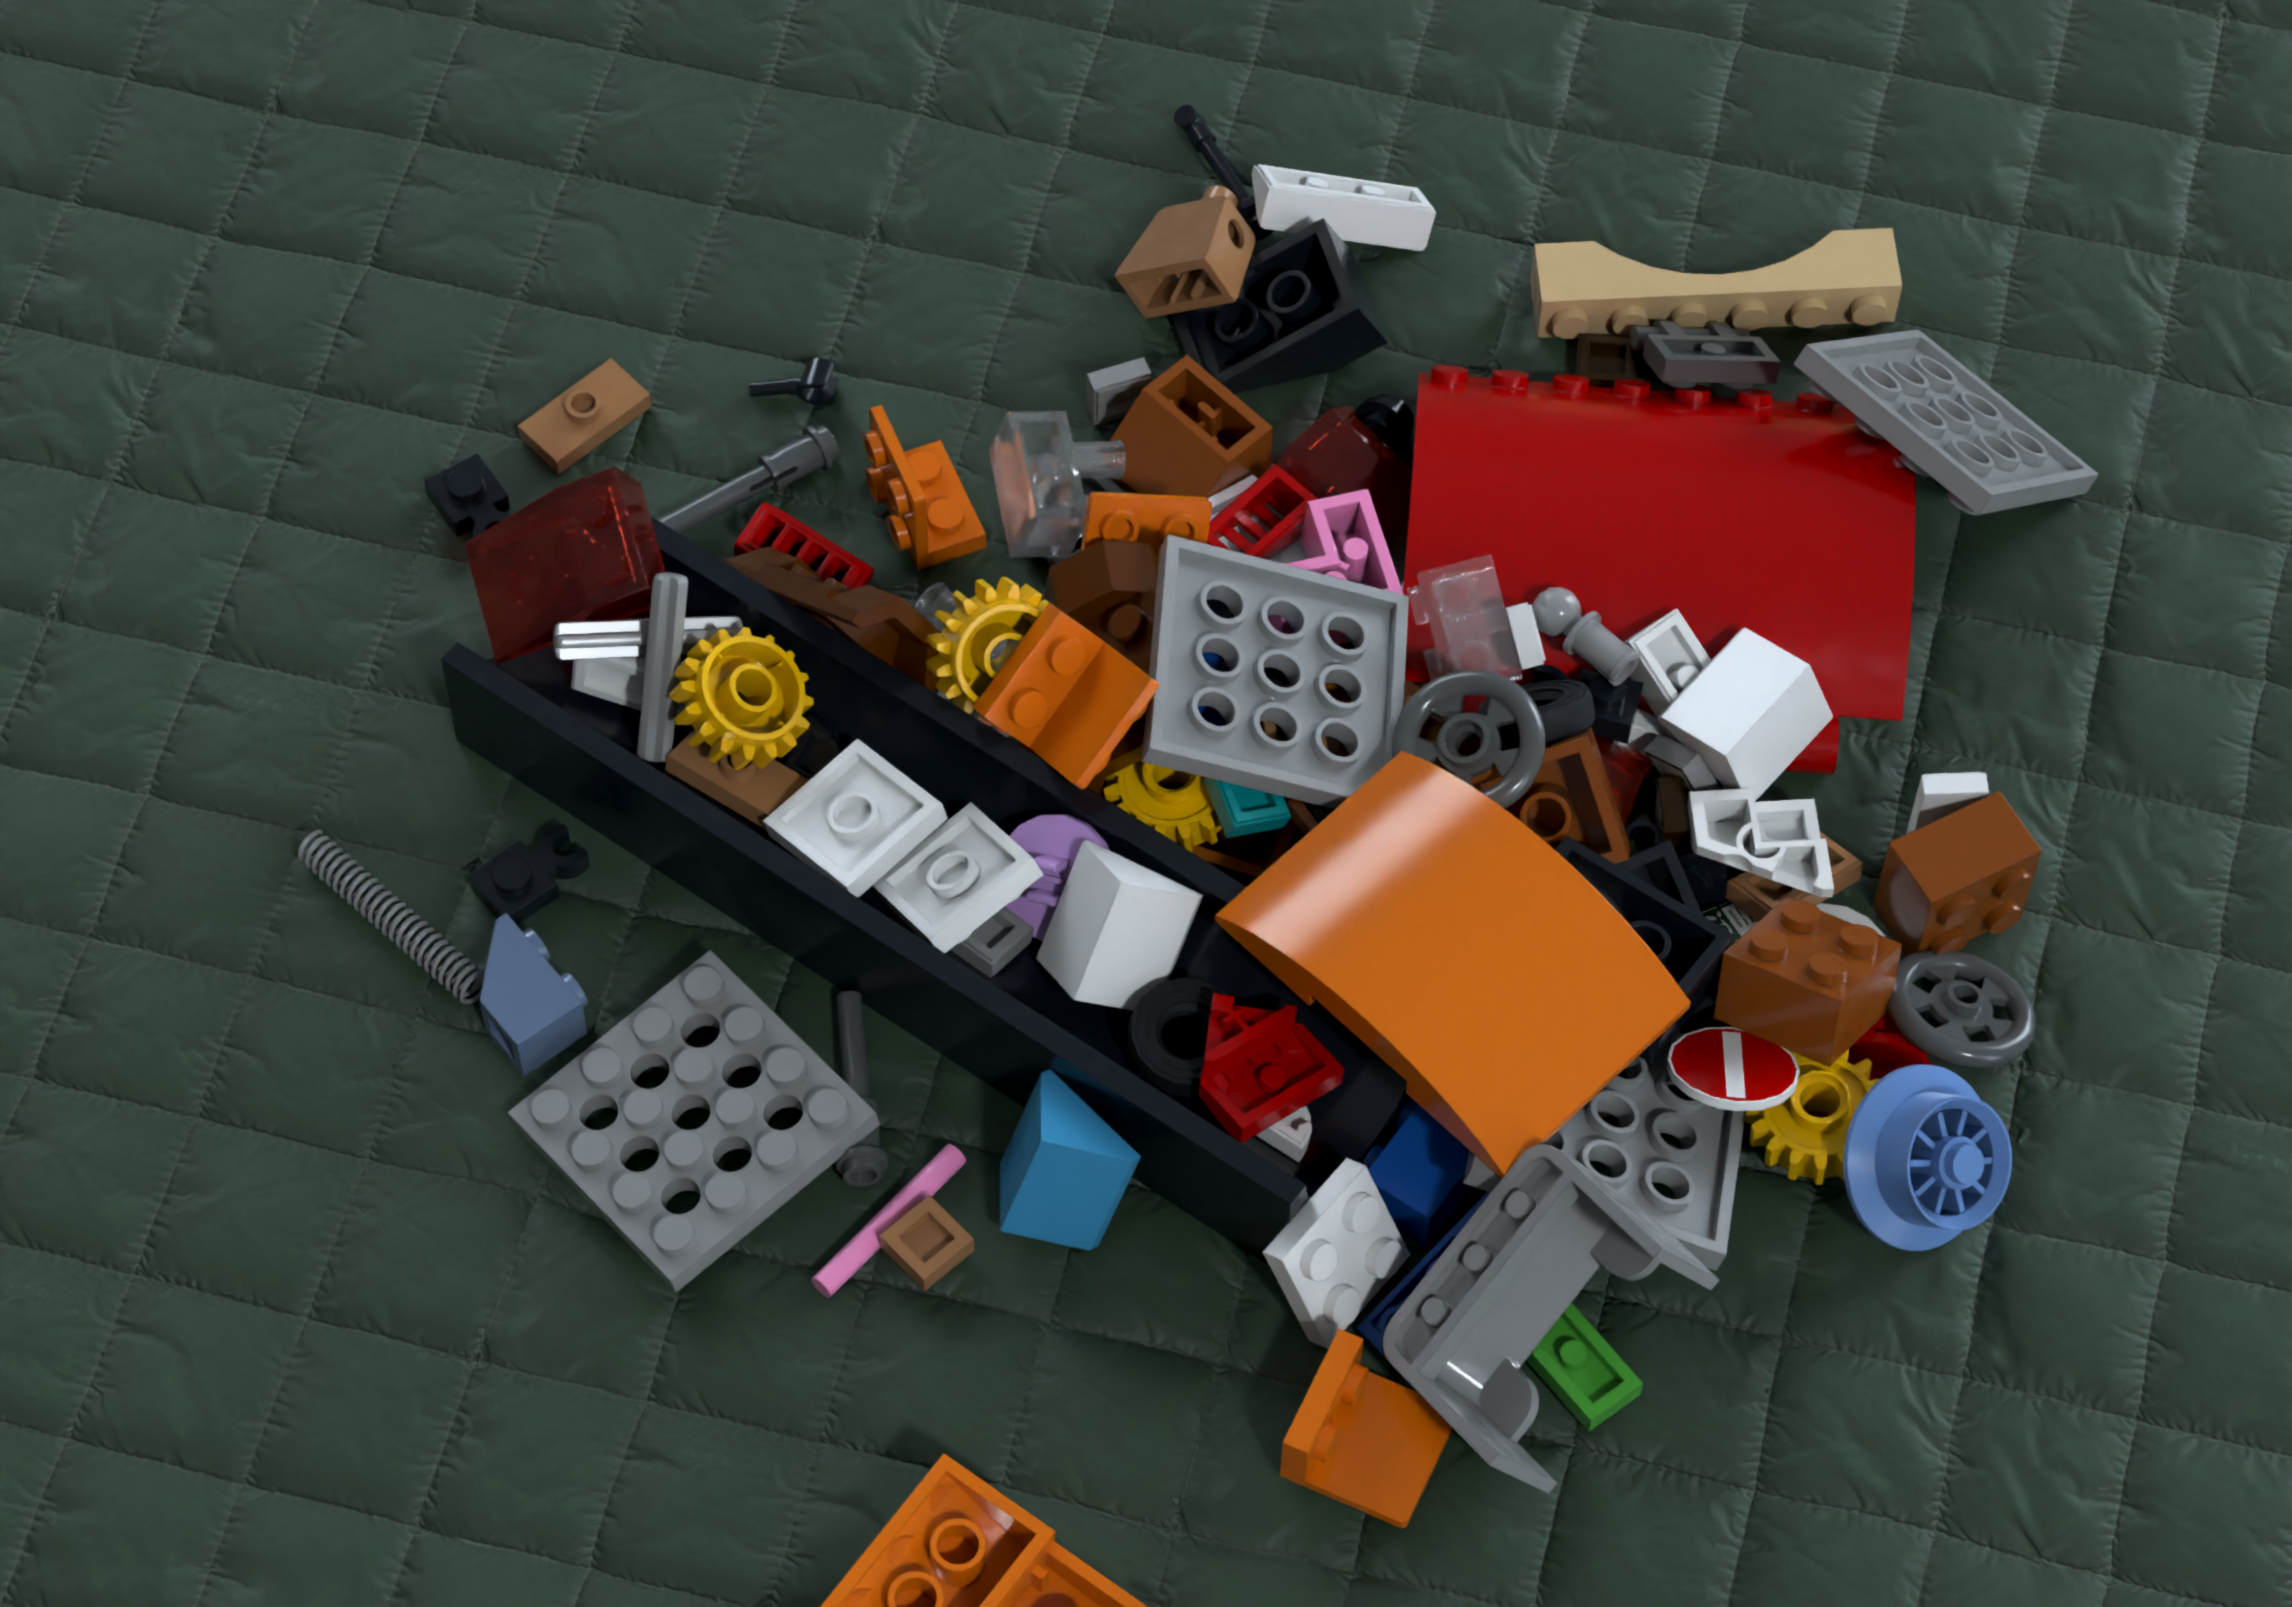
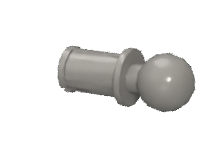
M1549 587L1538 594L1532 604L1537 628L1540 632L1551 637L1566 636L1562 647L1564 652L1568 655L1577 653L1605 676L1613 686L1620 685L1633 673L1640 662V653L1632 650L1601 624L1602 617L1599 613L1591 611L1582 617L1579 600L1572 591L1563 587Z

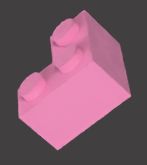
M1368 489L1307 502L1301 540L1308 559L1286 563V565L1403 594ZM1268 615L1270 624L1276 630L1285 634L1295 633L1285 618L1278 615ZM1336 630L1328 631L1330 638L1335 644L1339 645L1350 642L1347 635L1343 632Z

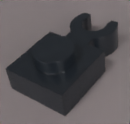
M478 453L424 480L427 496L456 537L473 529L476 552L484 561L490 562L494 560L493 548L489 539L495 535L507 536L515 548L522 545L519 523L515 517L506 513L511 510L509 497Z
M1542 664L1535 667L1532 683L1549 680H1573L1584 683L1592 694L1595 708V719L1590 726L1594 736L1628 744L1644 683L1626 679L1620 685L1613 686L1600 672L1585 668L1581 669L1579 679L1576 680L1568 678L1563 671L1554 666Z
M564 824L558 825L544 834L540 847L532 853L520 840L469 873L470 888L496 919L507 913L515 924L518 925L560 897L556 879H572L580 876L587 870L590 865L588 851L582 847L571 855H558L557 851L570 843L568 828Z

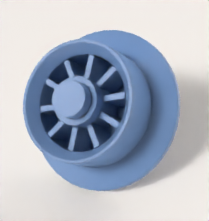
M1928 1064L1908 1065L1882 1077L1870 1088L1859 1103L1847 1131L1843 1154V1172L1845 1187L1852 1208L1863 1226L1875 1238L1897 1249L1908 1251L1930 1250L1949 1242L1963 1230L1979 1225L1999 1206L2011 1177L2012 1148L2009 1134L2002 1119L1992 1107L1980 1100L1974 1089L1963 1078L1940 1066Z

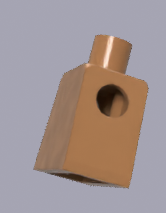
M1213 185L1205 190L1201 200L1168 206L1157 212L1118 268L1114 276L1145 319L1232 303L1237 300L1256 241L1254 233L1237 210V197L1229 189Z

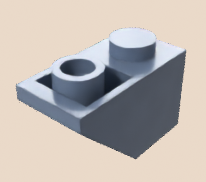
M505 913L495 921L480 995V1005L487 1034L524 1077L588 1034L583 1009L588 1005V1000L572 975L566 972L559 976L548 963L550 955L540 937L531 928L521 931L510 916Z

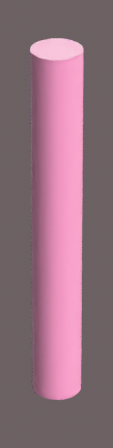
M947 1144L811 1278L814 1287L822 1295L830 1298L881 1248L879 1239L881 1233L928 1195L932 1197L966 1163L963 1153L954 1145Z

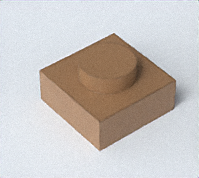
M930 1195L879 1235L880 1247L924 1292L975 1251L974 1238Z

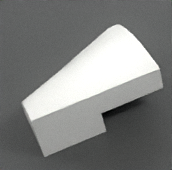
M1753 788L1689 792L1687 802L1690 828L1689 842L1695 854L1819 897H1833L1834 884L1826 839H1821L1814 799L1755 802Z

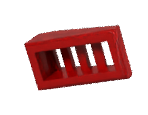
M1274 464L1210 521L1207 544L1230 550L1218 540L1224 536L1244 554L1269 560L1301 537L1307 502L1318 498L1277 464ZM1271 505L1285 518L1281 521L1265 506ZM1255 515L1270 527L1271 530L1269 532L1265 531L1250 517ZM1239 525L1258 542L1253 545L1234 528Z
M765 502L758 508L734 544V556L768 547L773 541L770 548L786 554L792 550L797 553L795 557L801 559L809 567L814 561L820 563L821 565L816 573L824 580L827 577L832 578L836 571L844 574L845 576L840 583L850 590L868 585L874 576L873 567L788 513Z

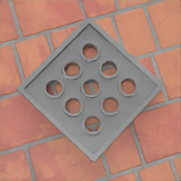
M1919 329L1806 344L1794 362L1797 368L1810 377L1808 384L1817 394L1830 401L1842 403L1856 415L1854 422L1861 430L1875 438L1886 439L1902 452L1900 459L1909 469L1922 476L1934 478L1948 490L1946 496L1949 501L1966 513L1982 515L2086 494L2099 475Z
M1168 534L1159 551L1149 676L1159 683V687L1150 699L1145 714L1141 762L1336 809L1392 759L1393 732L1398 717L1403 710L1409 596ZM1214 599L1225 603L1229 611L1234 615V618L1219 617L1211 611L1207 600ZM1268 615H1278L1285 618L1295 633L1285 634L1279 632L1270 624ZM1336 630L1343 632L1355 646V649L1349 650L1339 647L1332 641L1328 631ZM1212 652L1220 655L1230 668V671L1221 672L1211 668L1205 662L1202 653ZM1264 668H1275L1282 671L1286 679L1291 683V687H1280L1272 683L1265 675ZM1325 683H1335L1342 686L1346 694L1352 699V702L1344 703L1334 699L1327 692ZM1210 706L1215 708L1226 721V725L1216 726L1210 724L1201 716L1198 707ZM1270 721L1279 725L1282 732L1287 736L1288 741H1276L1268 737L1262 730L1260 722ZM1329 736L1341 741L1349 756L1341 757L1332 754L1324 746L1321 737Z
M711 950L507 1112L513 1126L675 1293L836 1162L848 1148L854 1147L880 1125L876 1112ZM712 1026L720 1030L717 1039L708 1046L698 1048L686 1043L691 1032L699 1027ZM751 1066L761 1071L758 1080L749 1087L733 1088L727 1084L729 1076L741 1067ZM663 1067L669 1070L667 1079L655 1088L645 1089L636 1085L638 1076L648 1068ZM699 1107L710 1111L708 1120L697 1129L684 1130L676 1126L680 1115L688 1109ZM792 1107L803 1112L800 1121L789 1129L777 1130L768 1125L771 1116L780 1109ZM612 1108L618 1111L616 1120L605 1129L592 1130L585 1127L586 1119L597 1109ZM652 1149L659 1153L656 1163L645 1171L634 1172L625 1168L628 1158L638 1150ZM744 1149L752 1153L748 1164L738 1171L727 1172L717 1167L720 1158L730 1150ZM681 1191H694L701 1195L696 1207L687 1213L674 1214L666 1210L668 1201Z
M1678 1032L1653 1064L1638 1056L1625 1068L1628 1079L1616 1076L1544 1144L1554 1146L1573 1157L1657 1220L1704 1266L1717 1271L1727 1253L1745 1111L1716 1109V1107L1708 1106L1689 1096V1100L1681 1099L1670 1091L1667 1085L1675 1084L1671 1081L1666 1064L1671 1045L1684 1035ZM1598 1112H1607L1617 1117L1621 1128L1607 1124L1601 1119ZM1660 1133L1670 1134L1678 1138L1683 1149H1677L1667 1144L1662 1139ZM1469 1150L1463 1183L1491 1193L1501 1178ZM1589 1161H1599L1610 1167L1613 1177H1607L1598 1173ZM1656 1182L1667 1185L1672 1189L1676 1199H1670L1661 1195L1652 1183Z

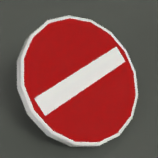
M1706 1027L1684 1034L1671 1045L1666 1064L1672 1083L1687 1096L1708 1106L1716 1107V1109L1732 1111H1759L1782 1104L1795 1093L1800 1074L1796 1059L1790 1051L1734 1027Z

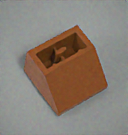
M1185 355L1142 389L1098 458V467L1128 493L1209 498L1251 475L1259 479L1271 468L1273 427L1191 357Z

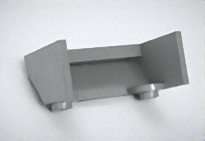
M1536 1145L1520 1155L1394 1314L1384 1332L1383 1349L1391 1365L1488 1465L1549 1494L1557 1482L1518 1443L1533 1423L1539 1407L1537 1388L1532 1380L1520 1369L1521 1365L1601 1265L1612 1274L1628 1281L1645 1278L1660 1263L1709 1290L1715 1287L1719 1279L1657 1220L1573 1157L1551 1145Z

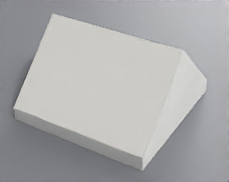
M1744 627L1734 635L1657 719L1684 746L1698 752L1711 773L1727 789L1753 788L1756 801L1831 721L1833 714L1808 663Z
M1086 839L1081 844L1036 959L1073 1000L1134 1011L1142 996L1156 985L1169 981L1203 895Z

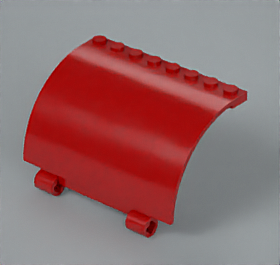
M1435 365L1431 367V373H1418L1414 454L1403 594L1409 596L1405 664L1406 680L1416 683H1429L1451 672L1474 669L1500 674L1514 681L1519 686L1532 683L1535 667L1524 670L1519 669L1504 608L1524 602L1532 605L1538 594L1549 587H1563L1572 591L1579 600L1582 617L1591 611H1596L1602 617L1601 624L1623 642L1677 608L1711 660L1741 628L1746 627L1808 663L1813 670L1833 714V718L1784 771L1834 775L1839 743V716L1902 721L1909 657L1914 581L1915 472L1901 461L1900 455L1902 452L1886 439L1875 438L1861 430L1854 422L1856 415L1844 405H1833V401L1814 393L1798 394L1796 402L1772 400L1773 393L1760 389H1737L1735 397L1711 395L1712 389L1710 387L1697 384L1692 388L1675 387V392L1651 391L1650 383L1634 379L1615 380L1614 388L1589 386V378L1569 374L1554 375L1553 383L1528 381V373L1516 370L1492 371V378L1468 376V369L1453 365ZM1538 629L1546 658L1543 661L1544 665L1554 666L1563 671L1568 678L1576 680L1579 679L1582 668L1597 671L1577 653L1568 655L1564 652L1562 647L1566 636L1551 637L1540 632ZM1474 695L1464 696L1461 714L1468 712L1477 713L1480 704L1488 698ZM1641 695L1638 709L1655 716Z

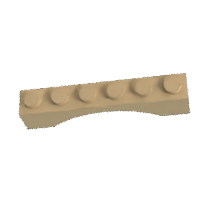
M1893 228L1833 230L1814 246L1785 261L1751 271L1727 274H1691L1655 268L1618 255L1595 241L1534 244L1530 276L1537 338L1559 337L1562 339L1577 338L1578 333L1630 336L1633 326L1652 327L1655 321H1675L1680 327L1704 328L1707 322H1725L1730 328L1748 329L1749 331L1765 327L1798 326L1801 328H1814L1820 325L1853 323L1869 326L1880 322L1895 321L1902 290Z

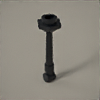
M1191 105L1179 107L1174 115L1175 123L1188 134L1187 137L1195 150L1203 155L1224 187L1235 194L1238 199L1237 210L1254 233L1255 241L1268 237L1274 230L1264 229L1259 225L1254 196H1249L1217 146L1216 137L1208 125H1206L1205 118Z

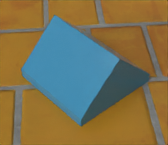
M1050 1069L1040 1074L1000 1162V1231L1090 1251L1099 1246L1141 1156Z

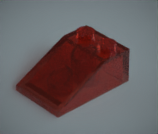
M615 466L553 489L464 543L495 660L500 664L553 645L554 626L559 622L620 620L649 610L651 607L654 576L656 573L666 572L641 482Z

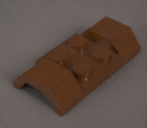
M1101 540L1049 568L1044 600H1047L1097 635L1149 675L1159 562L1156 548L1150 543ZM1146 711L1142 717L1133 722L1112 751L1106 767L1094 776L1087 788L1101 796L1106 777L1142 760Z
M770 547L734 556L724 561L933 692L936 691L935 685L941 677L936 676L927 668L926 661L939 655V651L926 642V636L941 632L903 598L870 585L850 590L831 577H827L826 580L822 579L801 559Z

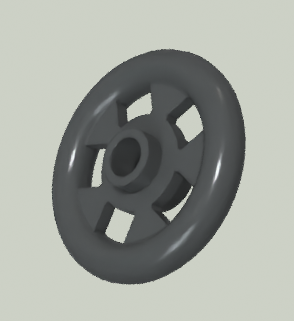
M1472 669L1451 672L1424 685L1404 706L1393 732L1392 759L1399 752L1404 751L1432 764L1436 760H1440L1450 773L1473 786L1471 782L1472 777L1480 776L1493 766H1496L1502 779L1492 787L1480 792L1506 809L1527 792L1542 766L1545 753L1543 719L1530 695L1514 681L1500 674L1485 670ZM1474 695L1490 698L1488 714L1486 716L1471 712L1461 714L1464 696ZM1431 714L1447 720L1437 735L1436 743H1430L1419 738L1422 727ZM1516 723L1520 737L1519 748L1501 751L1502 741L1498 731L1499 726ZM1470 738L1479 739L1481 742L1480 748L1475 754L1470 756L1460 754V747L1465 740Z
M1930 949L1910 954L1899 961L1895 988L1888 1000L1887 1012L1900 1033L1923 1052L1957 1066L1991 1068L2015 1060L2031 1044L2036 1027V1018L2032 1004L2018 982L2000 967L1979 956L1959 950L1935 955ZM1954 976L1961 977V978L1967 979V980H1969V981H1972V982H1974V983L1980 985V986H1981V989H1980L1979 987H1977L1975 984L1971 983V982L1964 981V980H1955V979H1954ZM1925 977L1936 985L1930 993H1926L1913 983ZM1992 1005L2004 1007L2009 1020L1992 1017ZM1925 1010L1929 1011V1020L1932 1025L1925 1021L1919 1013ZM1980 1031L1985 1032L1990 1040L1987 1042L1969 1041Z

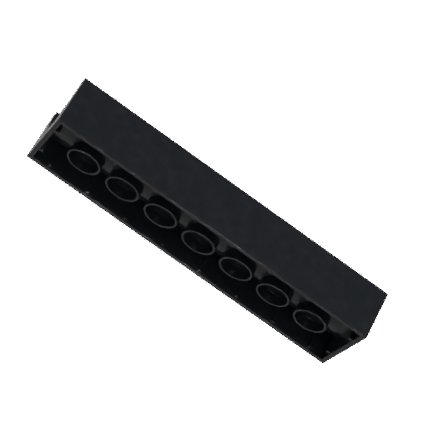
M602 487L587 503L586 529L577 558L557 596L535 625L514 645L490 659L485 660L459 642L441 659L456 740L841 990L859 992L862 995L863 1004L1022 1107H1026L1040 1074L1048 1069L1052 1070L1141 1156L1132 1178L1268 1266L1269 1264L1263 1254L1265 1248L1291 1222L1299 1210L1341 1163L1348 1158L1362 1164L1367 1154L1376 1144L1386 1147L1397 1132L1394 1129L1395 1122L1401 1110L1411 1098L1406 1093L1407 1081L1317 1000L1310 1006L1215 921V915L1246 888L1245 885L1086 787L1083 790L1078 788L1041 758L605 487ZM670 572L684 575L688 579L685 617L736 615L741 618L743 627L750 628L752 636L765 638L768 634L773 636L776 645L785 652L791 650L795 654L793 660L800 672L807 673L809 677L804 683L805 693L813 698L814 705L801 716L807 719L809 714H818L824 718L838 734L844 749L858 738L940 801L948 817L947 820L971 802L1010 836L1020 824L1039 815L1068 814L1090 824L1107 842L1110 851L1202 894V900L1169 981L1177 978L1204 980L1222 989L1228 996H1234V1002L1239 1006L1276 1012L1285 1007V1005L1297 1006L1294 1023L1303 1024L1345 1068L1341 1085L1307 1104L1311 1115L1312 1132L1303 1158L1298 1163L1256 1135L1240 1143L1221 1125L1200 1096L1185 1097L1169 1094L1147 1082L1135 1070L1127 1049L1128 1022L1133 1011L1073 1000L1036 959L1043 941L1032 937L1031 943L997 974L990 978L953 951L949 950L947 953H943L920 938L879 898L872 886L857 898L801 862L771 838L766 829L665 770L666 762H650L640 759L637 755L641 711L571 688L574 660H559L556 658L553 647L555 624L568 621L620 620L630 617L650 618L652 585L656 573ZM681 656V662H683L688 656ZM675 723L673 749L694 729L692 725L689 727L676 725ZM788 753L782 758L777 756L774 760L783 764ZM1179 1016L1172 1018L1164 1024L1161 1030V1038L1164 1046L1171 1054L1182 1059H1194L1204 1054L1208 1028L1196 1018Z

